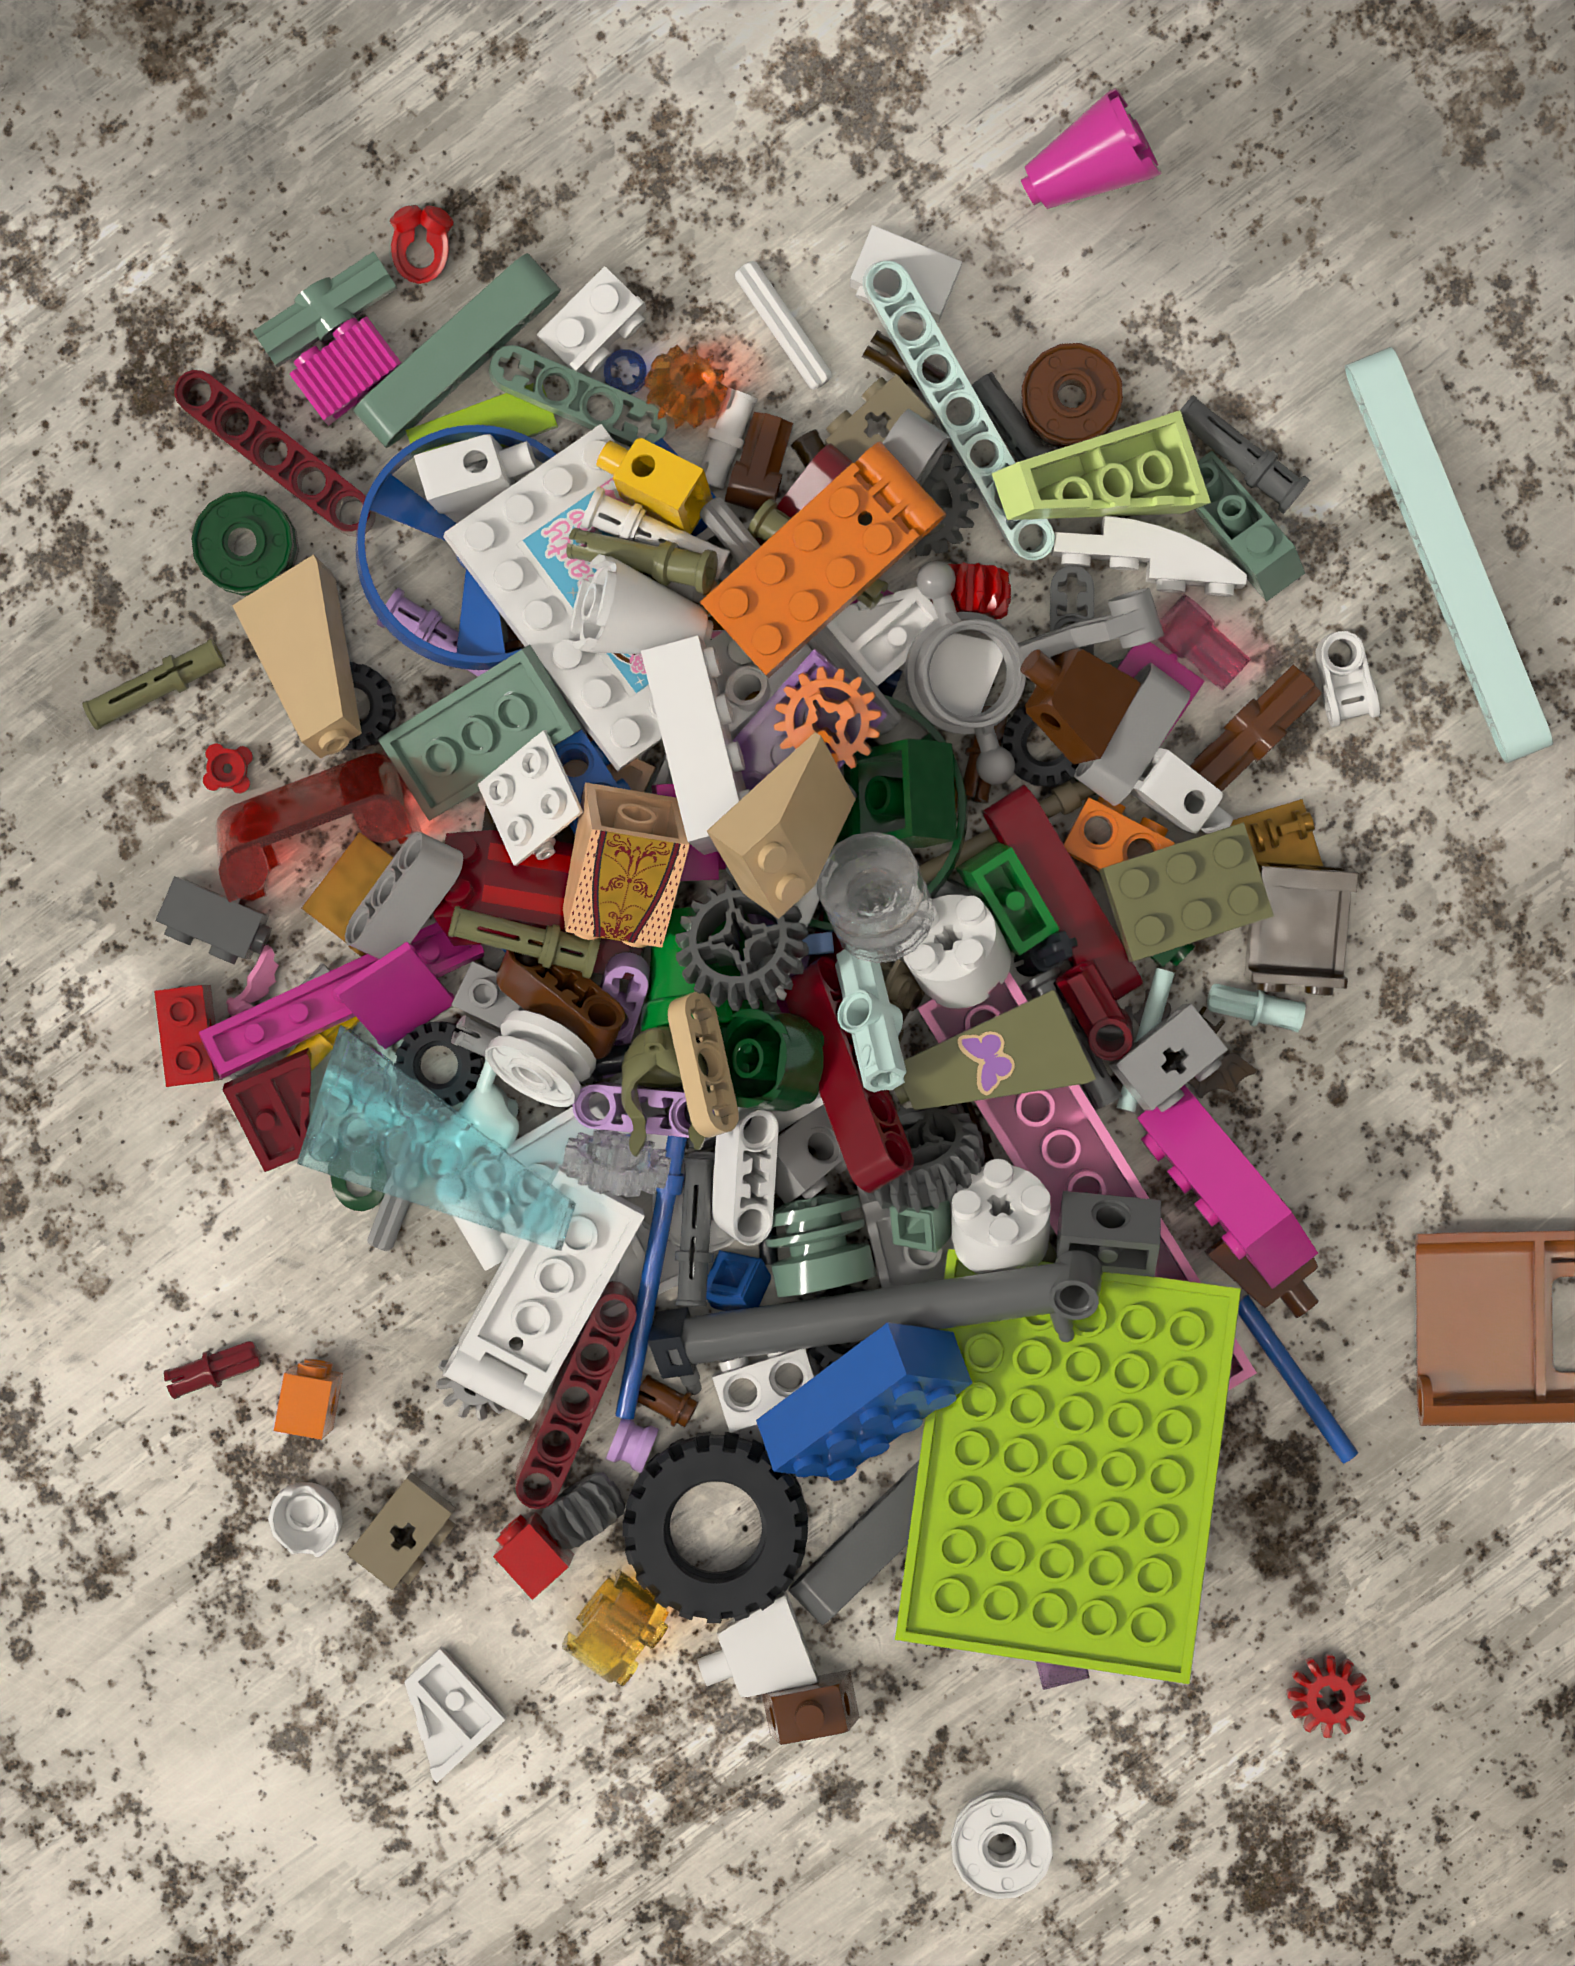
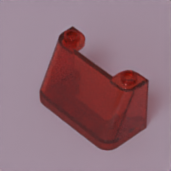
M378 753L366 754L234 804L223 810L217 818L215 830L219 876L228 902L246 905L267 897L265 883L268 875L273 869L281 866L273 843L353 813L362 834L371 841L379 843L391 842L397 839L399 844L403 845L411 834L422 832L403 779L390 758Z

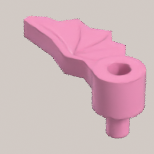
M269 945L263 947L255 967L247 976V986L243 992L235 998L230 997L227 999L228 1013L231 1016L252 1008L253 1006L250 1003L267 995L269 987L276 982L274 974L279 965L274 961L275 954Z

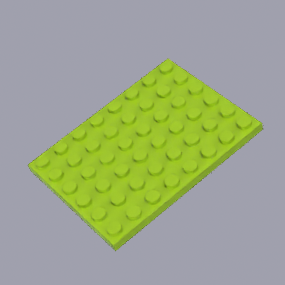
M948 1249L944 1279L978 1275L959 1260L954 1249ZM1041 1261L1037 1266L1053 1263ZM1102 1272L1099 1305L1091 1316L1081 1320H1072L1075 1336L1070 1342H1062L1059 1339L1050 1314L939 1329L954 1333L972 1384L957 1394V1399L951 1405L936 1409L925 1417L895 1640L1190 1684L1240 1305V1288L1160 1277Z

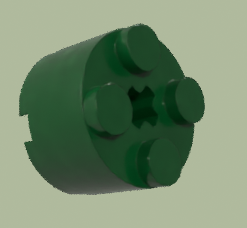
M760 1009L737 1011L731 1016L735 1018L726 1028L720 1027L737 1107L785 1112L794 1110L803 1104H810L816 1099L819 1093V1082L824 1064V1035L818 1027L812 1026L806 1019L796 1014Z

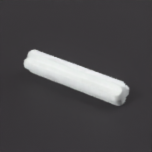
M751 261L740 267L735 272V279L809 388L814 390L827 383L832 378L830 369L757 262Z

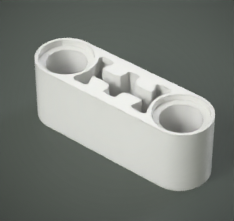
M738 1107L739 1118L736 1127L730 1132L716 1136L712 1218L715 1224L740 1243L750 1246L762 1242L772 1229L779 1126L776 1117L768 1110ZM752 1118L750 1125L743 1130L746 1122ZM746 1211L744 1218L738 1222L740 1216Z

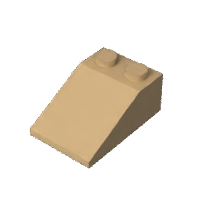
M814 732L707 830V833L742 893L779 919L815 886L856 799L823 738Z

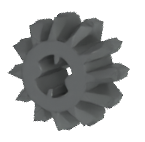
M595 1472L563 1490L551 1505L544 1508L541 1518L545 1522L546 1529L554 1541L557 1540L563 1549H573L591 1540L608 1526L615 1523L616 1519L623 1515L625 1502L614 1481H610L604 1472Z

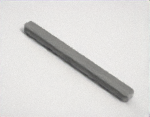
M716 497L700 510V517L726 549L730 550L731 555L740 565L761 547L722 498ZM827 626L807 643L812 651L816 648L838 669L840 667L845 668V675L851 681L861 676L863 681L859 688L865 693L869 691L875 692L876 696L872 700L888 713L885 719L876 727L881 731L880 735L887 734L899 724L901 717Z

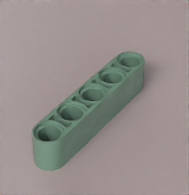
M530 254L522 255L372 389L356 405L353 412L385 448L392 446L406 435L405 430L416 426L488 361L497 350L502 348L558 296L561 289Z

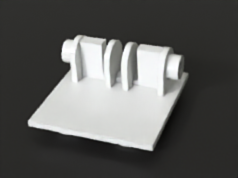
M545 730L540 732L478 784L514 866H518L531 854H535L538 860L551 857L555 853L553 846L556 840L554 836L583 813L550 737Z

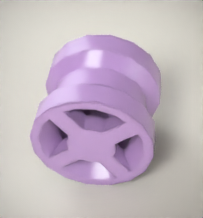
M622 1418L606 1459L614 1463L622 1460L629 1463L632 1470L642 1473L659 1429L651 1425L643 1428L636 1425L633 1419Z

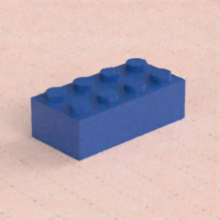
M887 1322L759 1417L756 1422L774 1472L796 1474L797 1477H828L831 1481H839L855 1474L857 1471L856 1467L868 1458L887 1451L890 1447L889 1443L903 1433L919 1428L923 1424L922 1419L936 1409L947 1407L955 1402L957 1399L956 1395L970 1386L972 1381L953 1332Z

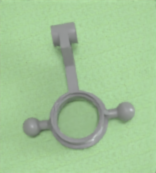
M930 561L920 568L917 574V586L925 597L932 599L938 618L925 626L914 639L906 658L905 684L915 709L933 726L951 733H975L981 750L976 761L977 773L983 781L992 785L1005 783L1011 778L1015 769V761L1007 749L999 746L994 726L1000 723L1014 709L1021 698L1026 676L1020 672V668L1025 658L1031 652L1040 649L1048 657L1073 648L1110 641L1118 637L1122 648H1130L1156 640L1164 636V632L1150 588H1143L1108 600L1111 611L1109 615L1078 621L1017 643L1011 633L993 618L980 613L957 612L951 596L956 583L953 569L943 561ZM971 629L987 635L1000 648L1006 663V682L1000 697L988 710L978 715L962 717L948 711L937 700L931 688L929 670L934 652L948 636L958 631Z

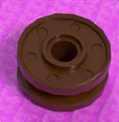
M1082 343L1059 344L1042 352L1028 367L1021 390L1022 413L1035 435L1046 444L1057 448H1064L1107 434L1114 427L1123 402L1122 380L1114 363L1099 349ZM1069 385L1079 387L1085 394V401L1076 408L1064 406L1058 398V393L1062 388Z

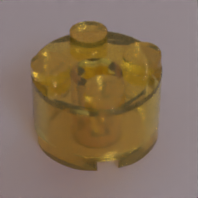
M618 1569L615 1571V1581L608 1577L580 1611L576 1620L580 1622L579 1625L582 1627L576 1636L568 1631L563 1640L562 1649L608 1683L616 1682L622 1687L635 1673L639 1665L635 1659L644 1647L647 1646L653 1649L666 1633L668 1625L664 1621L669 1612L654 1601L655 1596L649 1590H643L638 1582Z

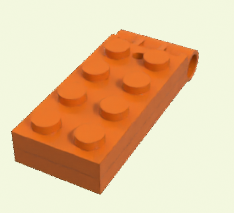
M879 441L869 448L855 463L848 466L703 598L700 603L760 670L770 678L900 558L929 534L947 514L885 445ZM868 514L872 516V522L866 526L859 523L861 516Z

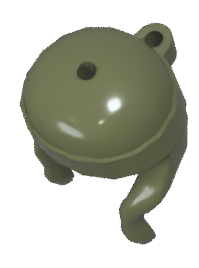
M670 1026L654 1027L638 1034L625 1053L622 1063L621 1100L623 1108L633 1124V1131L629 1139V1149L634 1157H638L647 1140L646 1120L642 1113L637 1085L651 1088L683 1086ZM699 1053V1067L702 1073L707 1076L706 1059ZM691 1123L688 1135L694 1145V1149L700 1150L703 1147L705 1137L700 1135Z

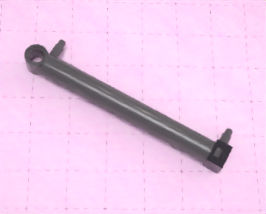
M1072 1250L1063 1253L1053 1264L697 1316H691L688 1307L656 1311L648 1344L661 1378L680 1377L686 1390L691 1392L692 1395H696L702 1389L700 1375L696 1367L697 1364L862 1341L887 1322L939 1330L1050 1314L1059 1339L1062 1342H1070L1075 1336L1072 1320H1081L1091 1316L1099 1305L1103 1275L1102 1265L1092 1254Z

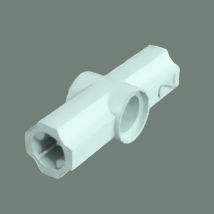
M869 945L848 947L836 955L838 961L835 967L843 997L838 1010V1022L842 1029L852 1035L864 1088L872 1092L893 1090L905 1083L904 1075L906 1074V1068L898 1039L903 1025V1015L898 1007L889 1002L877 950Z

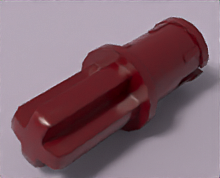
M247 1341L214 1354L206 1351L202 1353L201 1359L173 1369L164 1370V1381L168 1382L171 1380L174 1383L166 1387L171 1397L175 1400L182 1395L210 1385L214 1388L221 1387L222 1381L259 1368L261 1366V1356L253 1341Z

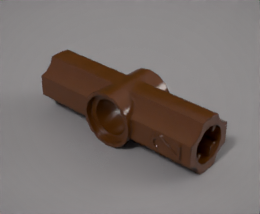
M1293 664L1257 700L1253 698L1223 727L1225 731L1213 743L1211 742L1189 766L1222 792L1253 761L1257 763L1288 733L1286 729L1317 701V698L1322 695L1321 691L1304 672Z

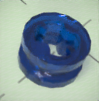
M620 349L613 352L607 358L604 365V377L609 386L632 395L644 387L647 380V367L643 358L637 352L630 349ZM622 360H628L630 367H639V375H632L634 382L629 385H624L621 378L612 377L613 368L619 370L617 363Z

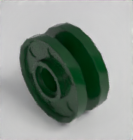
M248 491L226 493L210 502L196 519L191 537L193 557L202 574L224 591L244 597L294 567L299 552L297 531L287 513L265 496ZM246 532L254 533L256 537L255 549L247 556H238L234 547L238 536Z

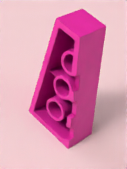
M1183 1085L1180 1089L1183 1091L1184 1096L1170 1108L1161 1112L1156 1107L1153 1111L1146 1110L1137 1117L1147 1132L1141 1138V1141L1158 1162L1164 1157L1168 1159L1173 1167L1167 1172L1184 1194L1191 1189L1199 1198L1194 1205L1211 1227L1217 1223L1222 1226L1226 1233L1221 1238L1238 1260L1246 1256L1273 1289L1316 1256L1318 1252L1291 1210L1190 1090Z

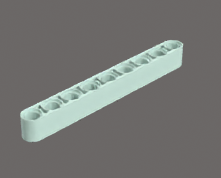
M1389 347L1345 365V372L1351 391L1502 759L1505 763H1510L1552 746L1553 741L1549 726L1396 352L1392 347Z

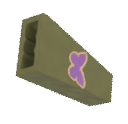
M1052 989L903 1059L906 1068V1074L904 1075L905 1083L896 1087L894 1091L901 1105L910 1101L914 1110L1086 1084L1095 1080L1096 1077L1055 991Z

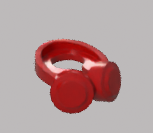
M417 205L404 206L397 210L389 221L395 230L391 242L393 263L400 275L408 281L417 284L428 283L437 278L447 264L450 249L448 233L454 221L446 211L435 206L428 205L422 210ZM420 224L427 229L426 242L434 250L433 262L423 268L412 265L406 253L410 243L415 241V227Z

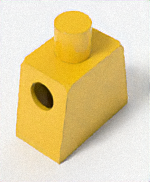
M637 438L629 450L610 440L605 444L598 456L597 467L613 475V480L621 499L632 506L635 503L642 505L643 509L647 510L646 515L685 531L690 535L701 519L700 510L713 499L704 469L643 438Z

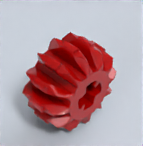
M962 562V564H948L953 569L956 577L955 587L951 592V596L957 612L980 613L994 620L1002 619L1008 615V607L1011 603V584H1009V573L1007 571L997 568L995 565H982L980 563L968 564Z
M1331 1653L1325 1654L1323 1668H1319L1313 1657L1306 1659V1664L1311 1673L1306 1676L1301 1671L1294 1670L1292 1677L1302 1687H1292L1287 1689L1286 1692L1289 1699L1300 1701L1290 1709L1292 1716L1295 1719L1306 1716L1303 1728L1309 1733L1314 1731L1321 1722V1732L1325 1738L1332 1737L1333 1724L1336 1723L1344 1734L1350 1733V1725L1345 1719L1351 1716L1355 1720L1362 1722L1365 1714L1355 1704L1370 1702L1371 1697L1368 1692L1357 1690L1367 1682L1366 1677L1363 1673L1351 1675L1354 1664L1349 1659L1342 1661L1336 1669V1660ZM1325 1686H1329L1333 1691L1340 1690V1694L1334 1693L1337 1701L1329 1706L1324 1700L1317 1701V1697L1323 1698L1320 1690Z

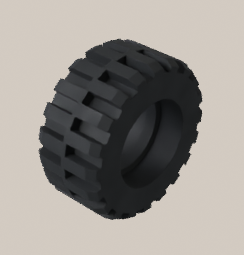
M711 1431L697 1433L696 1437L686 1440L681 1438L671 1443L669 1448L661 1453L658 1452L648 1462L642 1473L639 1474L625 1507L622 1537H625V1554L628 1564H632L636 1572V1580L643 1590L647 1588L655 1596L654 1601L666 1609L670 1606L679 1611L678 1616L691 1621L693 1616L705 1618L707 1623H721L722 1619L733 1617L735 1621L748 1618L751 1612L759 1608L763 1611L774 1603L776 1596L788 1589L794 1581V1575L798 1568L801 1567L805 1556L808 1540V1513L802 1495V1488L796 1476L793 1477L790 1473L774 1472L765 1445L754 1439L749 1441L740 1438L739 1434L725 1432V1435L711 1434ZM725 1482L737 1486L751 1497L759 1510L762 1522L759 1544L754 1553L743 1564L731 1570L711 1572L699 1569L687 1562L677 1551L673 1543L670 1531L673 1509L688 1490L702 1483Z

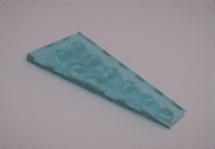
M340 1025L297 1161L298 1165L562 1251L576 1203L534 1170L527 1168L506 1152L507 1150L503 1146L484 1135L473 1126V1123L419 1081L409 1077L384 1054L365 1043L349 1027Z

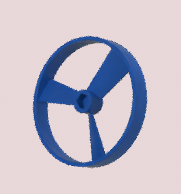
M462 425L445 428L430 433L403 448L386 464L374 480L365 498L356 533L355 552L359 579L365 596L381 623L394 637L417 654L446 666L469 670H490L520 651L505 653L500 615L494 604L456 555L460 565L466 569L456 653L424 641L403 626L380 598L367 564L365 528L369 511L371 510L446 541L443 537L445 531L457 523L445 514H440L428 501L393 476L394 472L414 458V455L423 453L431 448L491 434L499 444L509 447L528 441L535 459L541 463H545L556 455V453L542 443L522 433L487 425Z

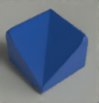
M719 1250L708 1274L706 1299L712 1308L722 1311L759 1307L771 1281V1274L761 1258Z

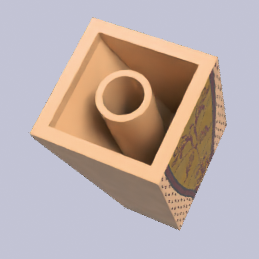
M585 782L581 800L583 813L578 817L563 903L566 932L574 933L576 936L587 940L606 938L622 941L629 946L637 948L646 947L647 945L662 948L689 849L677 798Z

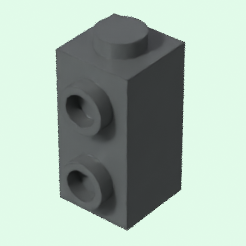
M175 876L155 920L167 926L164 935L191 945L194 938L211 945L208 952L210 955L232 964L236 963L238 957L251 960L254 952L261 954L272 930L271 927L266 926L270 915L184 878Z

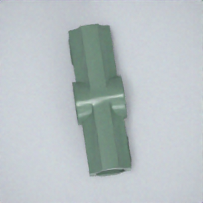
M373 251L334 278H323L304 289L296 296L293 305L253 330V332L278 368L317 341L325 342L334 338L332 333L341 324L351 318H356L358 314L398 288Z

